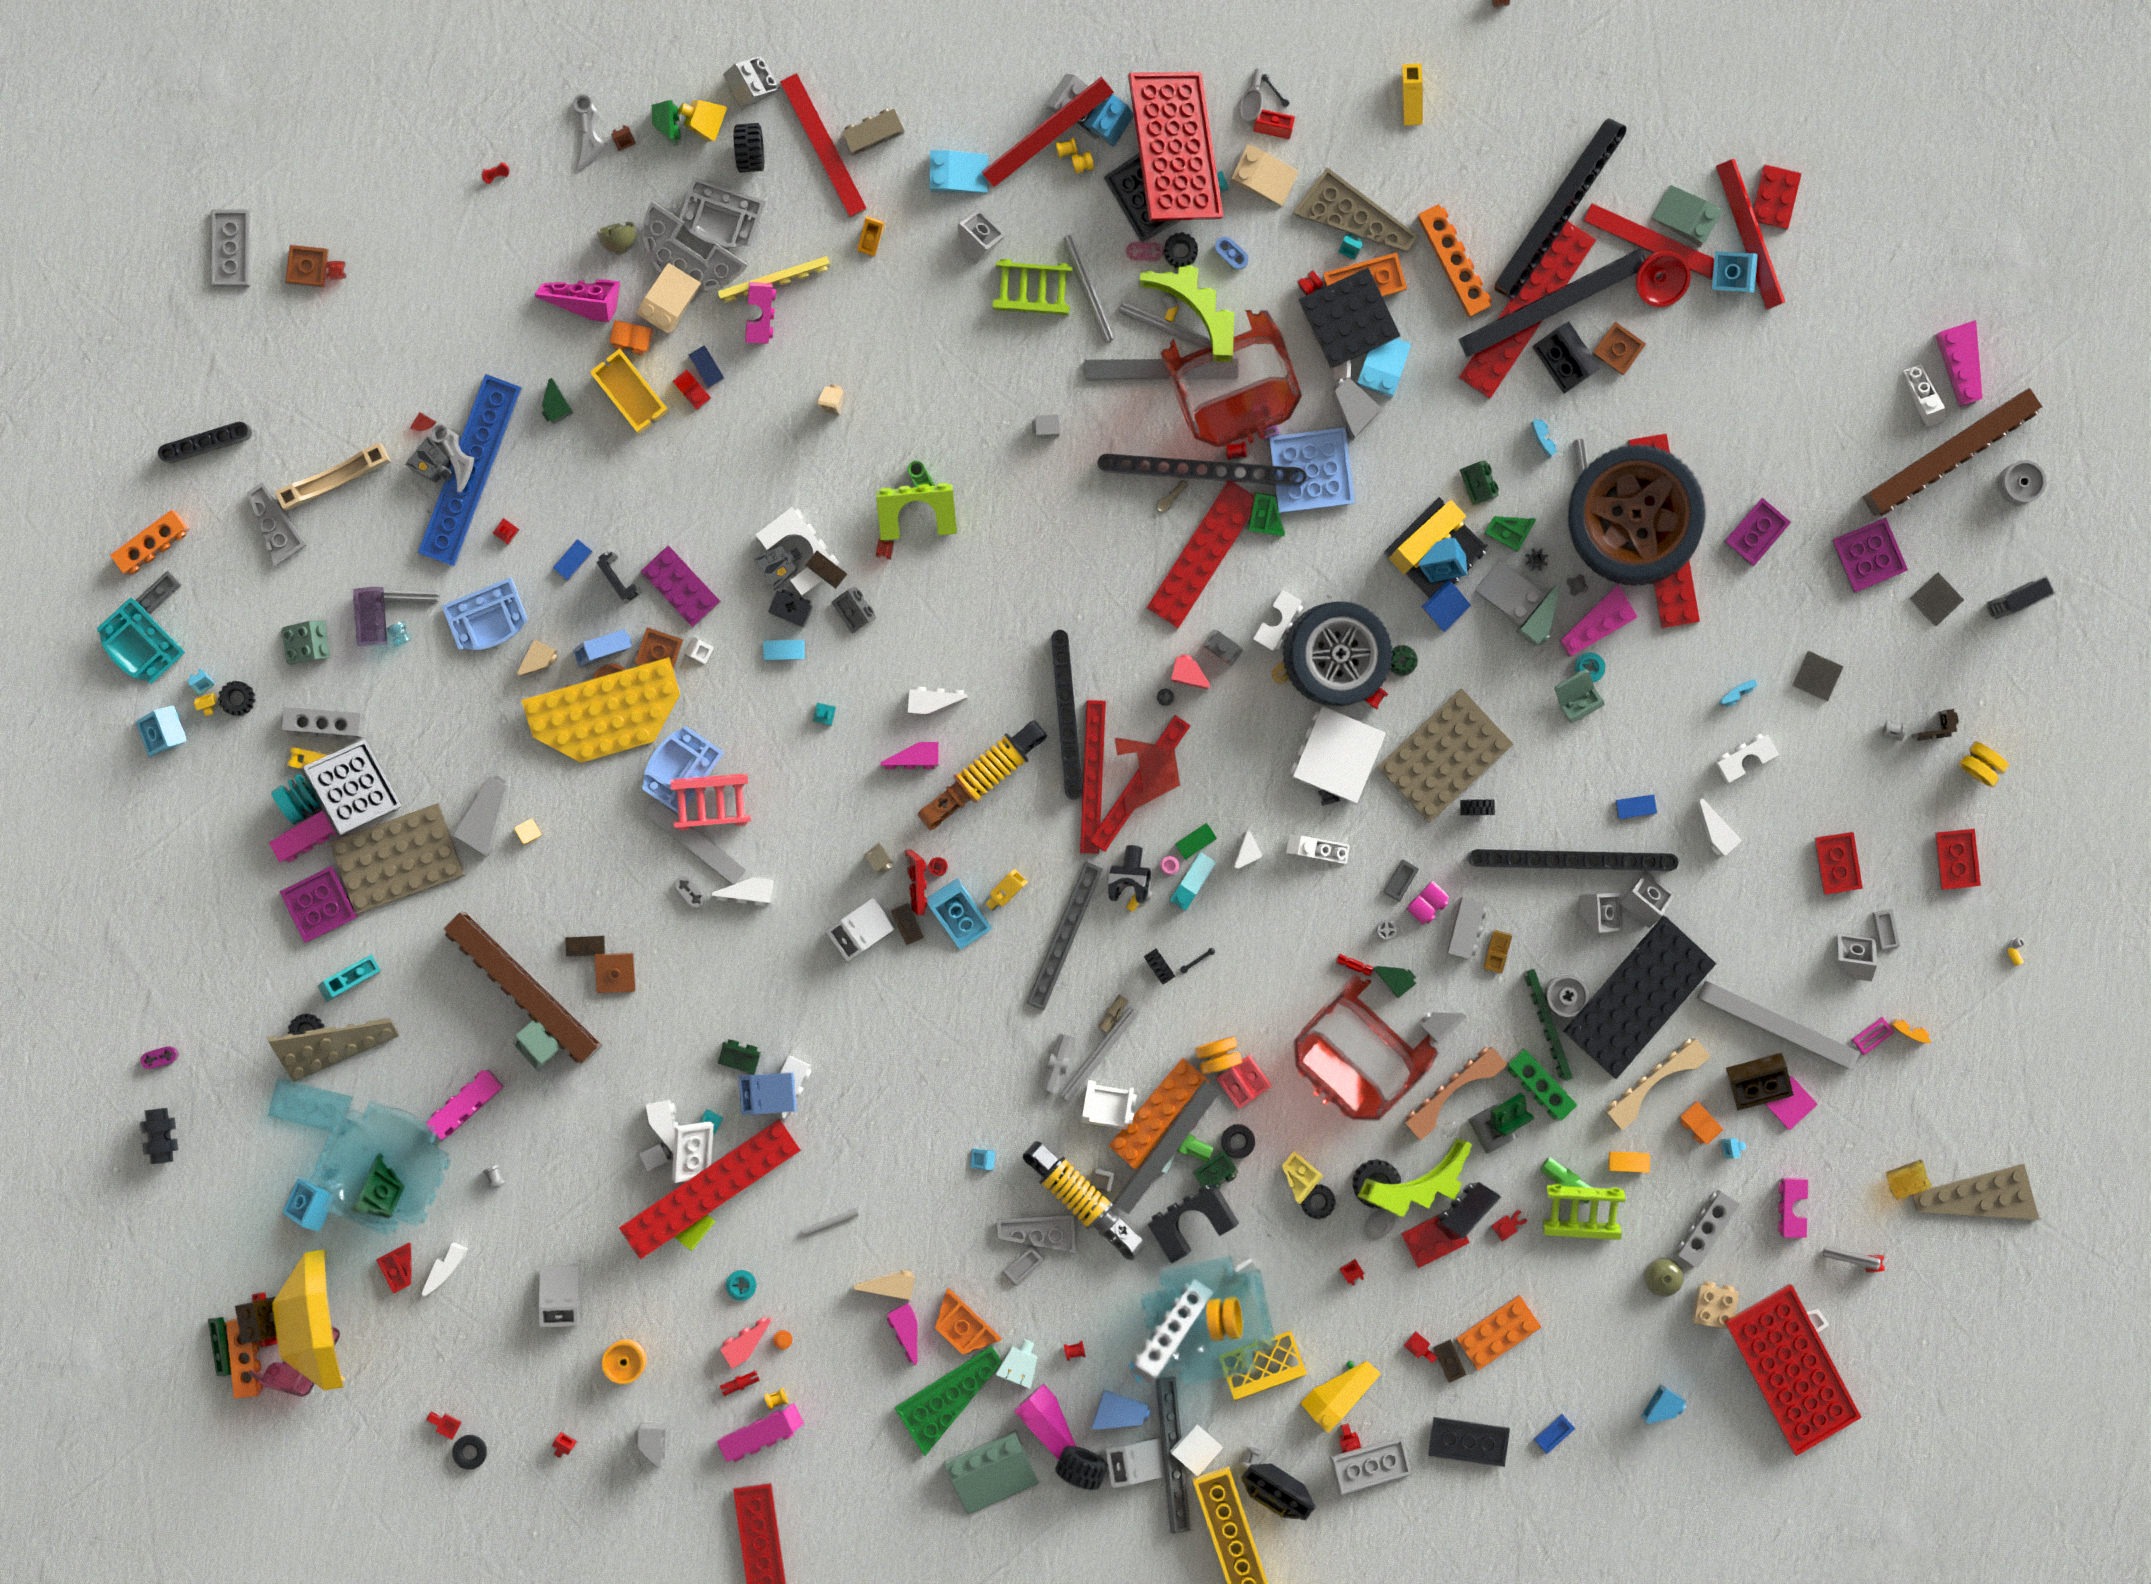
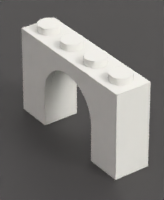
M791 507L755 534L768 551L788 537H803L810 542L813 555L816 551H819L835 565L839 564V561L833 554L829 556L825 551L828 547L823 540L820 539L818 541L815 538L814 534H816V531L810 524L806 526L803 522L805 517L799 509L794 510ZM808 567L790 580L803 597L824 582L821 577Z

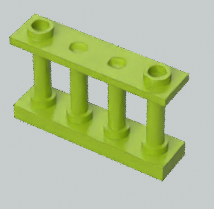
M1000 259V262L996 261V268L1001 269L1000 296L997 297V300L993 299V310L1069 315L1070 305H1066V302H1064L1066 273L1072 274L1073 270L1072 267H1069V264L1058 263L1057 266L1012 263L1010 259ZM1009 269L1021 270L1019 298L1016 301H1009V298H1007ZM1028 271H1040L1038 300L1036 302H1028V299H1026ZM1047 272L1059 273L1057 301H1055V304H1048L1045 300Z
M1559 1184L1547 1185L1548 1198H1552L1550 1219H1543L1544 1235L1621 1240L1620 1224H1616L1618 1202H1626L1624 1190L1619 1188L1568 1187ZM1560 1199H1572L1570 1219L1568 1221L1558 1220ZM1579 1200H1591L1589 1221L1587 1222L1577 1221ZM1599 1201H1610L1607 1223L1596 1222Z

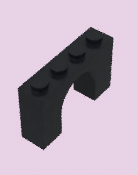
M2046 576L2034 582H2028L1988 601L1989 606L1987 609L1992 617L1994 616L1995 619L2023 610L2054 595L2055 592Z
M1206 1184L1198 1189V1194L1193 1195L1191 1193L1184 1197V1202L1179 1205L1175 1202L1167 1207L1168 1211L1162 1214L1160 1211L1151 1216L1152 1220L1147 1225L1171 1264L1192 1251L1179 1228V1219L1182 1213L1190 1210L1201 1212L1209 1219L1219 1237L1239 1224L1216 1184L1212 1186Z

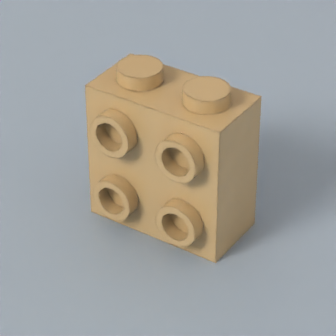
M1704 1281V1284L1698 1283L1691 1321L1697 1324L1727 1329L1724 1322L1735 1316L1739 1292L1734 1290V1286L1723 1285V1288L1716 1287L1714 1282Z

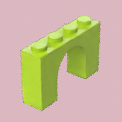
M945 482L939 483L937 486L922 484L914 488L901 486L899 489L886 487L876 491L881 540L900 539L898 514L905 504L912 501H922L933 508L936 514L938 535L957 534L953 484Z

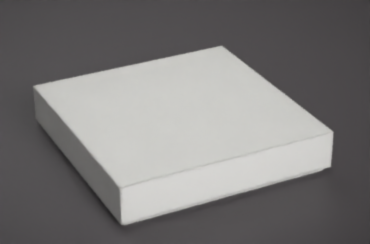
M1194 1423L1170 1452L1195 1475L1199 1476L1223 1447L1197 1423Z

